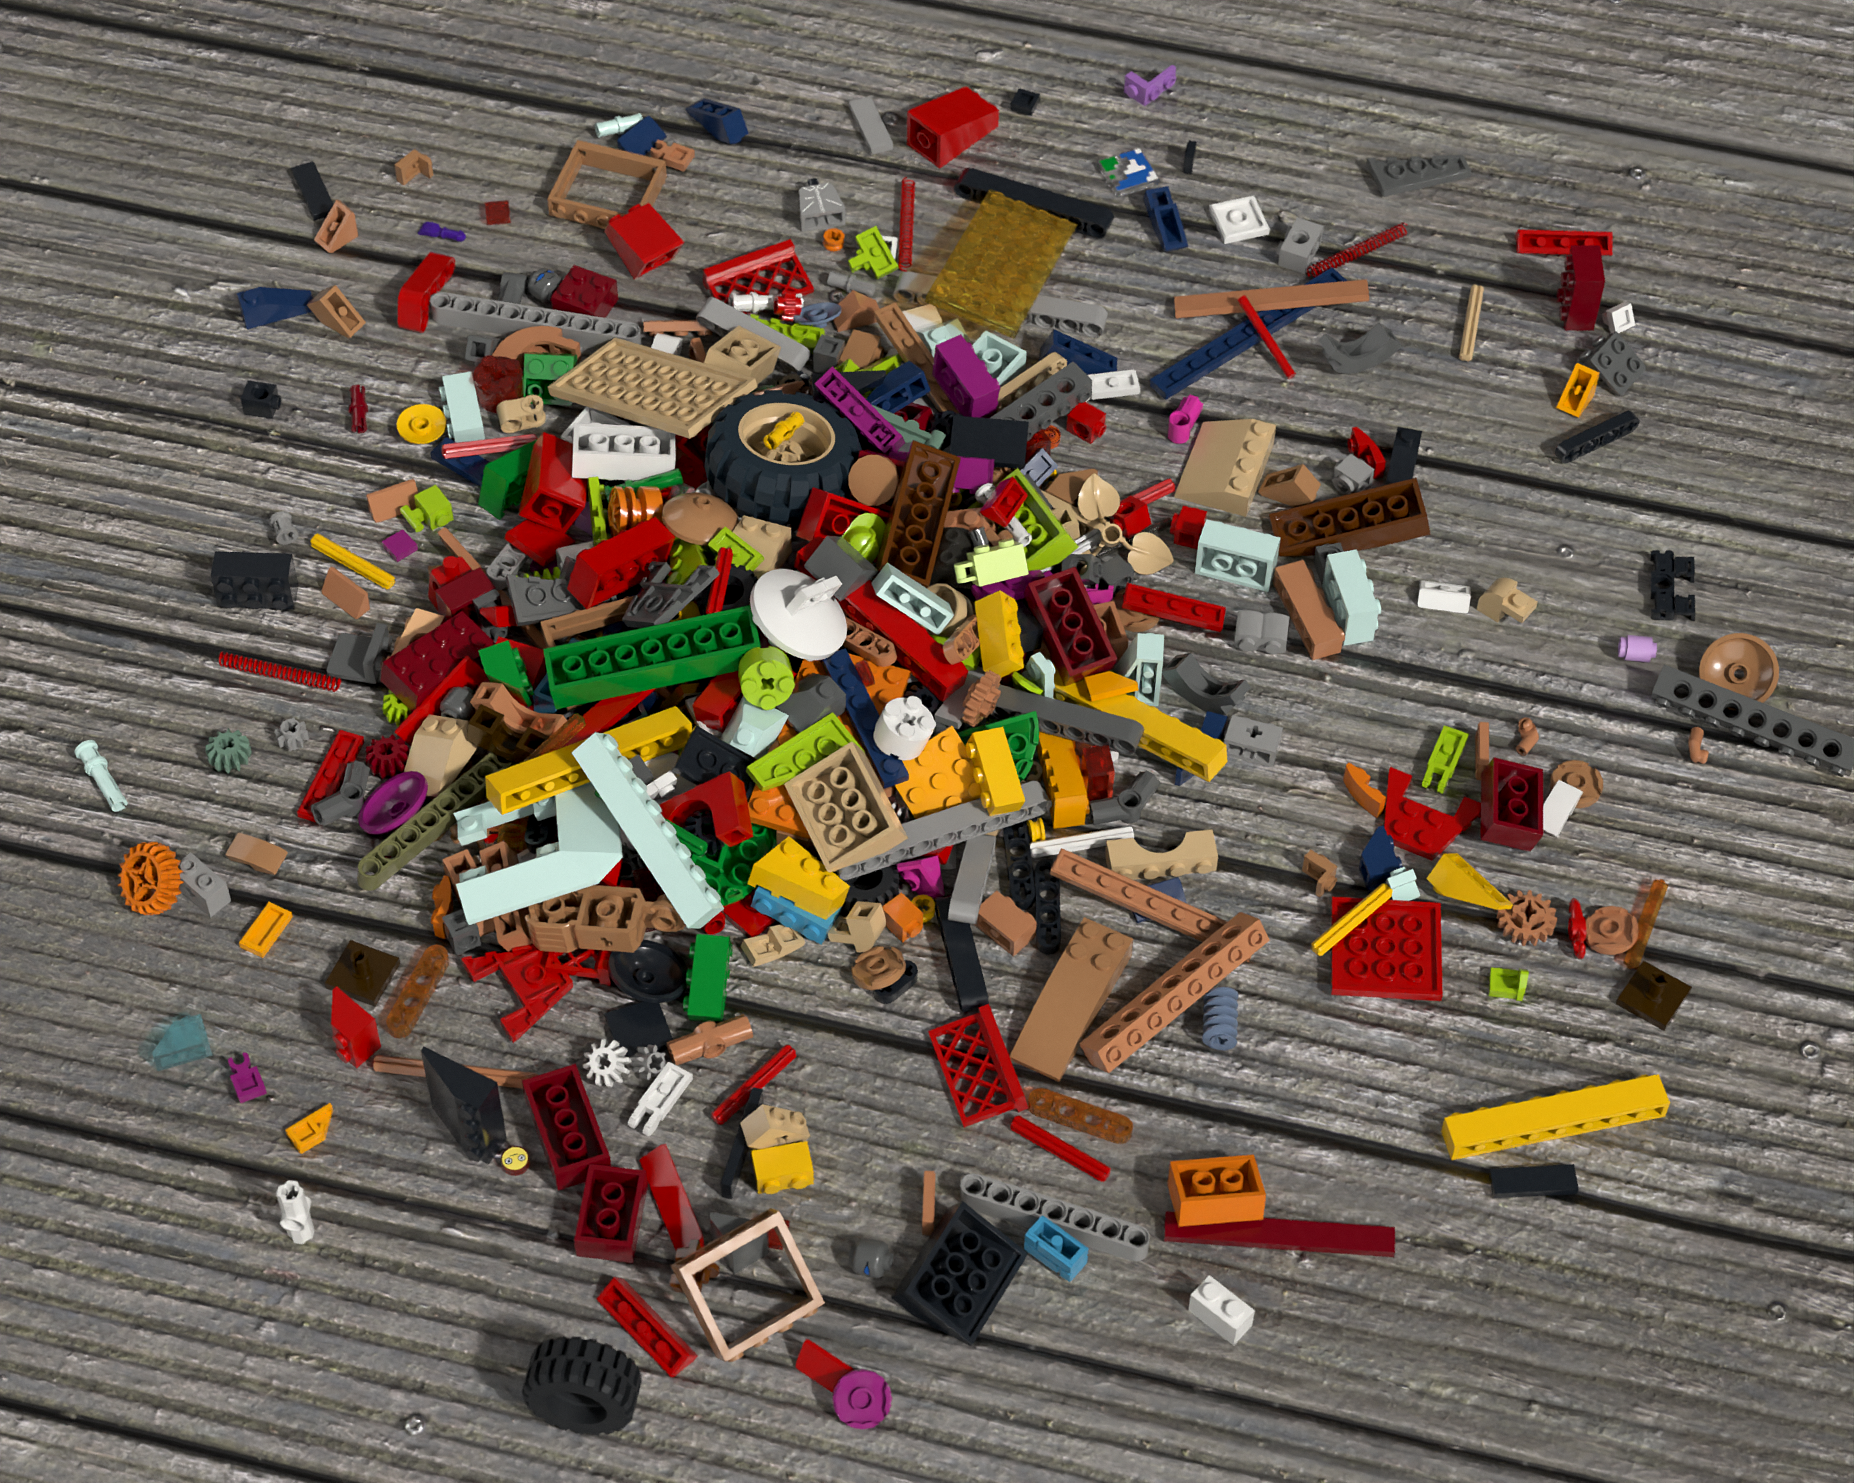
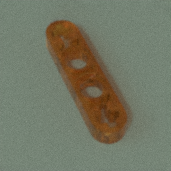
M432 945L424 951L390 1011L386 1023L388 1032L392 1037L405 1038L412 1032L448 968V951L442 945ZM439 955V956H441V959H437V960L435 961V963L433 964V968H434V970H433V969L431 968V967H432V958H437V956ZM421 976L432 978L431 982L427 985L417 983L418 978ZM414 997L419 999V1003L414 1007H407L404 1004L408 998ZM403 1018L405 1025H399L396 1028L394 1023L399 1024Z
M1045 1088L1034 1089L1029 1094V1111L1037 1117L1116 1144H1124L1132 1137V1121L1124 1115ZM1044 1099L1045 1103H1042L1041 1106L1036 1105V1102ZM1055 1102V1111H1051V1107H1053ZM1069 1106L1075 1110V1113L1072 1116L1066 1117L1061 1115L1059 1110L1062 1107ZM1095 1115L1101 1119V1123L1092 1126L1086 1122V1118ZM1106 1120L1110 1121L1107 1130L1105 1129ZM1119 1126L1124 1127V1130H1122L1121 1133L1116 1132V1129H1118Z

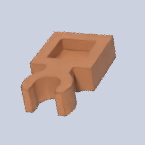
M662 140L656 141V148L659 150L650 149L652 158L663 159L666 161L667 166L683 172L695 157L693 149L677 143H673L670 147Z

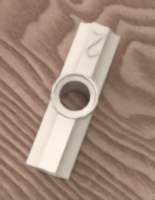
M288 1180L284 1185L279 1186L277 1190V1198L282 1212L280 1225L287 1230L288 1236L293 1239L294 1243L304 1244L307 1240L312 1239L314 1235V1226L309 1212L312 1201L305 1196L303 1188L299 1186L297 1181Z

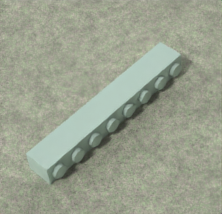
M595 732L572 752L573 756L688 928L703 927L724 909L720 903L721 898L719 894L708 885L705 880L706 875L704 871L694 864L690 858L691 852L684 844L680 843L675 835V828L664 819L661 814V807L646 792L647 786L640 778H637L631 770L633 766L617 749V741L609 734Z

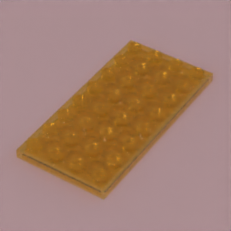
M990 189L927 293L925 302L1015 339L1075 233L1077 225L1066 219H1060L1044 210H1037L1023 201H1015L1005 197L1001 192Z

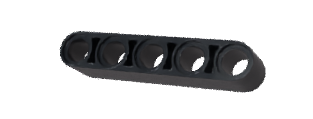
M951 894L934 897L935 912L961 1013L979 1010V1007L989 1004V999L970 924L948 920Z

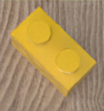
M807 1141L751 1151L752 1167L758 1194H774L780 1190L789 1188L802 1189L814 1184V1170Z

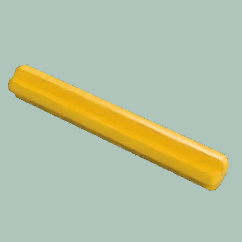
M317 533L311 538L310 542L313 548L381 587L389 590L396 581L393 575Z
M1386 883L1378 886L1313 941L1311 950L1317 956H1322L1392 897L1393 890Z

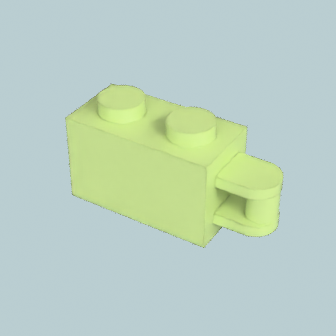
M1010 538L999 541L997 546L980 545L974 547L973 552L967 553V561L954 564L957 583L972 581L973 584L980 587L1028 575L1023 544ZM965 568H970V575H966Z

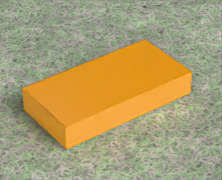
M268 902L239 941L240 948L264 958L293 918L292 912Z

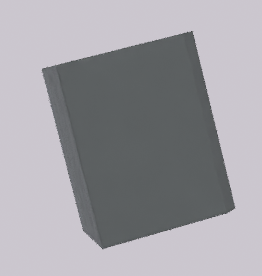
M826 536L804 565L817 580L821 578L829 579L834 576L838 577L842 585L834 593V596L839 601H842L878 574V570L843 537Z
M711 1213L710 1228L712 1242L751 1219ZM765 1232L722 1257L733 1274L738 1273L769 1253V1232Z

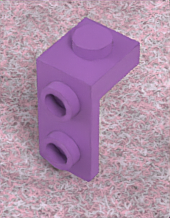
M1174 65L1169 66L1149 83L1131 71L1125 76L1124 93L1145 106L1152 100H1156L1167 88L1169 89L1174 85L1176 81V67Z

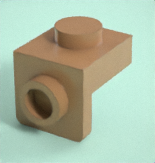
M415 149L395 164L397 182L402 185L408 183L419 173L428 178L433 176L431 159Z
M1310 849L1304 856L1302 871L1318 881L1315 892L1316 896L1321 897L1325 891L1330 892L1337 882L1335 877L1337 866L1324 855L1317 854Z

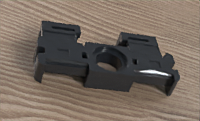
M1653 550L1650 561H1654V571H1651L1650 584L1651 599H1655V609H1651V619L1673 620L1674 613H1676V615H1690L1691 621H1695V595H1688V597L1676 595L1674 597V575L1675 577H1680L1681 574H1685V577H1689L1690 583H1694L1695 558L1675 557L1674 559V552L1671 550H1665V553ZM1666 582L1669 584V587L1661 589L1656 586V583Z

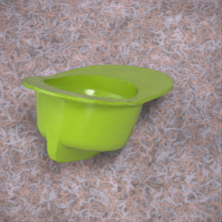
M864 513L852 521L842 537L872 564L879 554L886 525L879 516L873 513Z

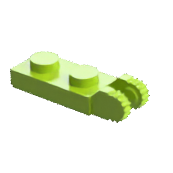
M1445 725L1443 726L1428 761L1422 787L1428 788L1431 784L1433 773L1442 775L1437 786V792L1444 793L1448 780L1452 778L1469 736L1468 733Z

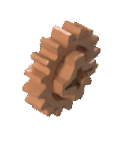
M989 670L986 671L980 680L977 679L975 683H972L962 705L966 708L963 712V722L975 727L983 720V717L987 718L989 714H992L1001 695V691L998 690L1002 679L1000 675Z
M1518 890L1516 897L1511 894L1507 895V899L1513 904L1512 908L1498 910L1497 919H1499L1497 926L1498 928H1504V937L1512 935L1511 942L1514 943L1519 939L1522 946H1525L1527 941H1531L1532 945L1536 946L1538 939L1546 942L1547 936H1552L1557 922V917H1554L1556 908H1549L1551 901L1545 900L1543 902L1541 900V893L1534 897L1531 890H1528L1527 895H1523Z

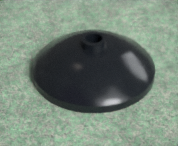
M643 939L640 947L633 953L611 952L608 960V972L611 979L620 990L636 1000L647 1003H665L680 997L687 988L688 968L686 963L675 951L661 943Z

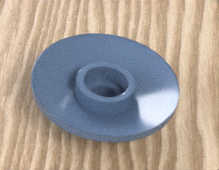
M830 302L812 304L803 307L799 316L794 315V321L802 325H813V327L823 328L827 326V322L841 314V306Z

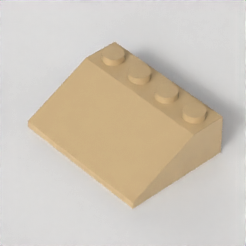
M1256 419L1203 422L1174 498L1247 517L1274 445L1276 425Z
M853 742L848 743L784 784L829 873L885 853L908 839L865 752Z

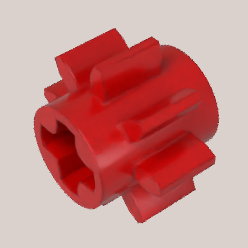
M782 290V296H776L774 299V313L779 314V319H782V321H793L794 315L799 316L801 313V298L796 297L794 291Z

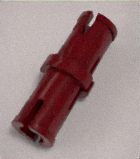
M357 384L349 389L351 404L348 406L352 421L351 430L355 433L357 427V434H361L367 431L366 414L368 413V405L365 401V387L362 385L360 392V385Z

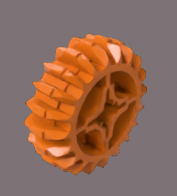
M142 842L137 844V846L131 847L130 853L124 854L125 862L119 864L122 872L117 874L121 877V883L117 886L122 887L123 891L120 896L126 898L125 905H129L132 911L143 915H159L164 913V911L170 910L172 904L177 903L176 895L182 893L179 885L184 883L180 880V874L184 871L178 868L181 861L175 859L176 852L171 851L169 846L158 842Z

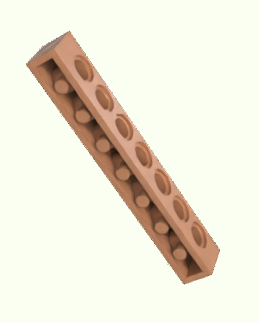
M1239 912L1079 1043L1090 1065L1110 1073L1270 941L1260 919Z

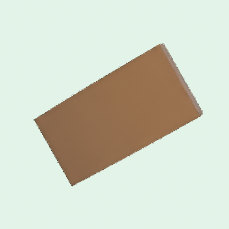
M237 833L225 855L231 861L251 865L256 871L276 875L288 852L267 841Z

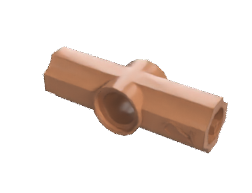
M742 1014L718 1024L713 1021L704 1022L697 1026L693 1033L666 1042L672 1063L678 1066L702 1056L707 1059L715 1058L721 1055L726 1050V1047L753 1038V1032L747 1016Z

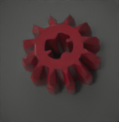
M393 734L389 738L381 735L379 741L372 739L371 746L366 747V765L370 768L373 775L380 774L382 779L387 775L394 777L395 773H404L410 749L405 745V741L402 738L396 739Z

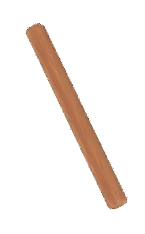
M376 1055L374 1058V1071L426 1077L423 1060ZM463 1065L496 1081L498 1086L523 1088L522 1080L538 1076L537 1073Z

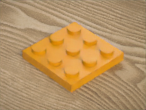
M952 725L930 738L918 757L911 760H902L909 774V780L894 785L915 819L979 799L982 793L980 784H977L974 779L973 769L975 767L973 761L968 758L966 747Z

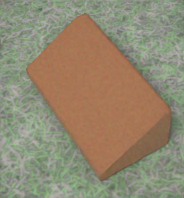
M414 479L366 495L369 512L375 523L402 515L400 509L404 505H408L411 510L416 509L414 495L418 494Z
M331 566L328 569L322 587V594L354 619L360 618L370 609L368 593Z

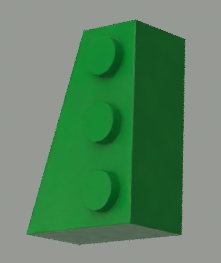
M538 439L485 465L478 505L498 520L505 516L504 511L512 504L517 506L522 501L520 497L523 496L533 446Z

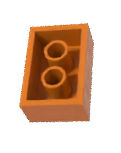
M1254 1154L1170 1161L1167 1186L1178 1226L1263 1220L1266 1193Z

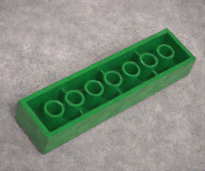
M751 606L543 649L549 688L555 709L738 671L739 662L745 653L756 647L761 648L757 625L752 619Z

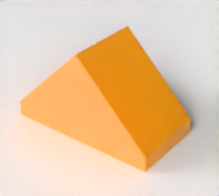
M1576 363L1556 408L1579 418L1595 394L1600 372Z

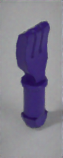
M424 222L418 232L419 235L447 238L457 242H463L466 239V234L463 231L451 230L446 227L441 228L439 224L434 222Z

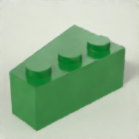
M696 934V942H691L689 956L694 960L693 969H688L686 984L691 986L690 995L684 997L683 1012H687L689 1021H713L720 1023L723 1022L727 979L730 976V969H728L729 960L733 956L730 937Z

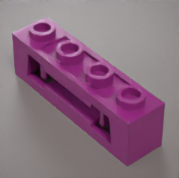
M833 366L815 383L818 392L832 406L839 409L840 414L844 418H848L853 427L879 453L889 455L890 451H898L905 444L903 436Z

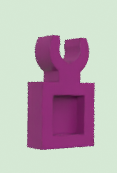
M246 1052L242 1053L244 1058L242 1064H235L232 1057L228 1058L230 1070L234 1073L230 1075L231 1082L240 1104L267 1094L257 1066L251 1068V1061Z

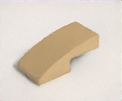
M781 924L770 927L765 935L744 939L741 948L752 966L755 967L779 959L804 946L805 940L799 932Z

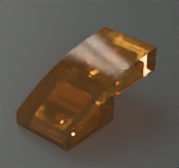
M529 815L501 824L499 826L497 843L504 841L513 851L523 852Z

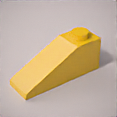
M1458 853L1443 854L1426 878L1433 885L1434 891L1441 896L1496 910L1511 909L1513 906L1505 896Z

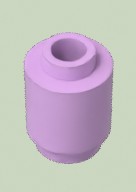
M1636 635L1620 637L1618 657H1623L1627 661L1647 663L1650 662L1651 658L1656 657L1657 643L1653 642L1652 637Z

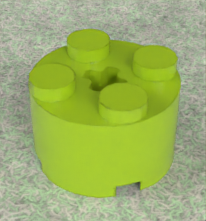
M771 646L769 648L756 647L745 653L739 662L738 676L741 691L746 700L751 704L764 710H772L775 706L785 702L792 694L795 687L793 672L789 658L782 650Z

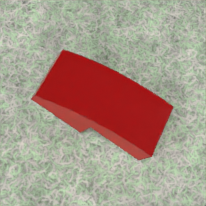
M1353 427L1351 437L1347 440L1349 452L1374 469L1373 479L1383 478L1386 461L1381 451L1366 433L1358 427Z

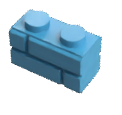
M1041 1216L1025 1234L1024 1249L1056 1273L1059 1272L1060 1276L1068 1282L1072 1281L1087 1263L1089 1248L1045 1216Z

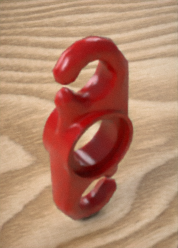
M1572 898L1569 903L1571 917L1568 920V935L1572 942L1575 956L1581 960L1586 953V945L1584 944L1587 932L1586 920L1579 901L1576 898Z

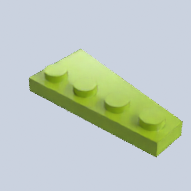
M588 477L587 491L593 544L596 546L602 540L610 539V534L606 533L605 524H608L607 509H603L602 500H605L604 484H599V477Z

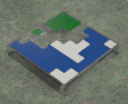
M1140 147L1098 160L1097 166L1116 197L1150 188L1160 183V178Z

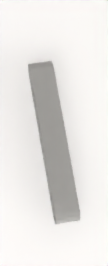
M967 1174L961 1180L960 1201H964L977 1212L1027 1228H1031L1041 1216H1045L1086 1247L1135 1262L1142 1261L1148 1255L1150 1235L1147 1229L1140 1225L980 1174ZM971 1189H974V1190H977V1191H979V1192L973 1194V1193H969V1192H967V1191H968V1190H971ZM1003 1198L1005 1201L997 1202L994 1199ZM1027 1206V1207H1031L1032 1210H1030V1211H1025V1210H1023V1209H1021V1208ZM1057 1215L1060 1218L1054 1220L1049 1218V1216ZM1077 1224H1084V1225H1086L1087 1227H1086V1228H1079V1227H1077L1076 1225H1077ZM1109 1232L1114 1234L1115 1236L1106 1237L1103 1234ZM1138 1241L1142 1243V1245L1135 1246L1131 1244V1242Z

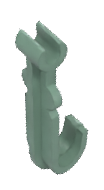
M872 405L903 436L905 443H910L914 440L941 450L945 443L943 440L946 437L943 432L933 430L931 433L919 429L917 421L908 420L904 422L903 417ZM855 429L857 435L863 437V436Z

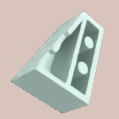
M1138 633L1112 671L1137 681L1138 691L1126 694L1136 697L1139 701L1149 706L1159 705L1164 635Z

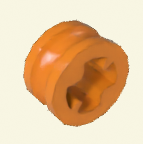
M835 228L825 231L823 238L824 248L829 251L842 249L845 239L844 233Z

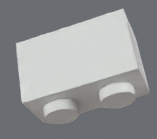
M1210 1275L1191 1294L1188 1310L1233 1346L1252 1327L1255 1312L1254 1309Z

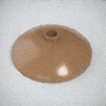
M689 492L677 495L666 502L662 511V521L673 535L697 545L708 546L710 541L724 527L733 532L739 523L736 512L725 501L706 493Z
M1734 633L1717 639L1707 648L1701 659L1699 676L1700 679L1764 703L1777 686L1779 665L1775 653L1763 640L1746 633ZM1738 670L1744 672V677L1741 679H1737L1734 676V673ZM1726 708L1728 710L1737 711L1734 708Z

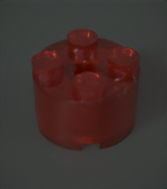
M492 355L483 357L482 362L475 368L473 374L477 400L485 410L497 413L496 407L499 403L506 400L523 398V371L519 361L516 359L502 356L494 357Z

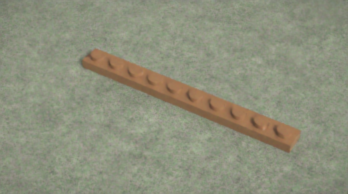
M896 302L874 311L875 320L905 363L910 361L924 371L931 390L927 393V396L938 412L951 410L959 413L932 376L934 357ZM994 467L993 485L996 486L1011 474L1012 470L1010 468Z

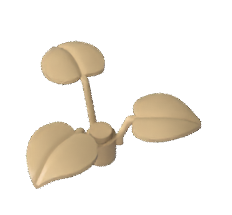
M1092 474L1081 488L1078 497V508L1086 520L1092 521L1099 518L1105 527L1100 534L1101 543L1092 553L1090 550H1087L1082 554L1096 556L1104 546L1114 547L1120 542L1128 550H1131L1127 560L1138 574H1154L1173 563V556L1167 545L1156 535L1147 532L1138 533L1134 536L1131 546L1122 537L1121 528L1116 524H1110V522L1104 519V517H1111L1117 512L1120 506V497L1112 485L1101 479L1098 475ZM1087 565L1081 568L1080 575L1086 571Z

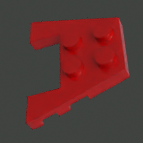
M1390 767L1387 780L1384 828L1387 835L1392 836L1394 846L1433 861L1454 842L1456 836L1462 831H1466L1477 817H1481V803L1465 796L1455 816L1448 815L1404 797L1412 781V775Z
M533 944L514 947L509 952L497 954L493 951L485 953V956L472 958V956H466L461 958L462 965L473 982L500 970L523 1005V1008L500 1019L501 1026L512 1043L516 1042L573 988V981L568 973L546 972L545 964L549 951H540ZM555 955L553 964L562 965Z

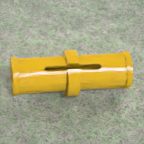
M792 412L784 421H779L774 426L773 431L764 437L763 442L765 446L770 450H775L783 441L789 440L794 435L795 430L804 424L803 416L799 412Z

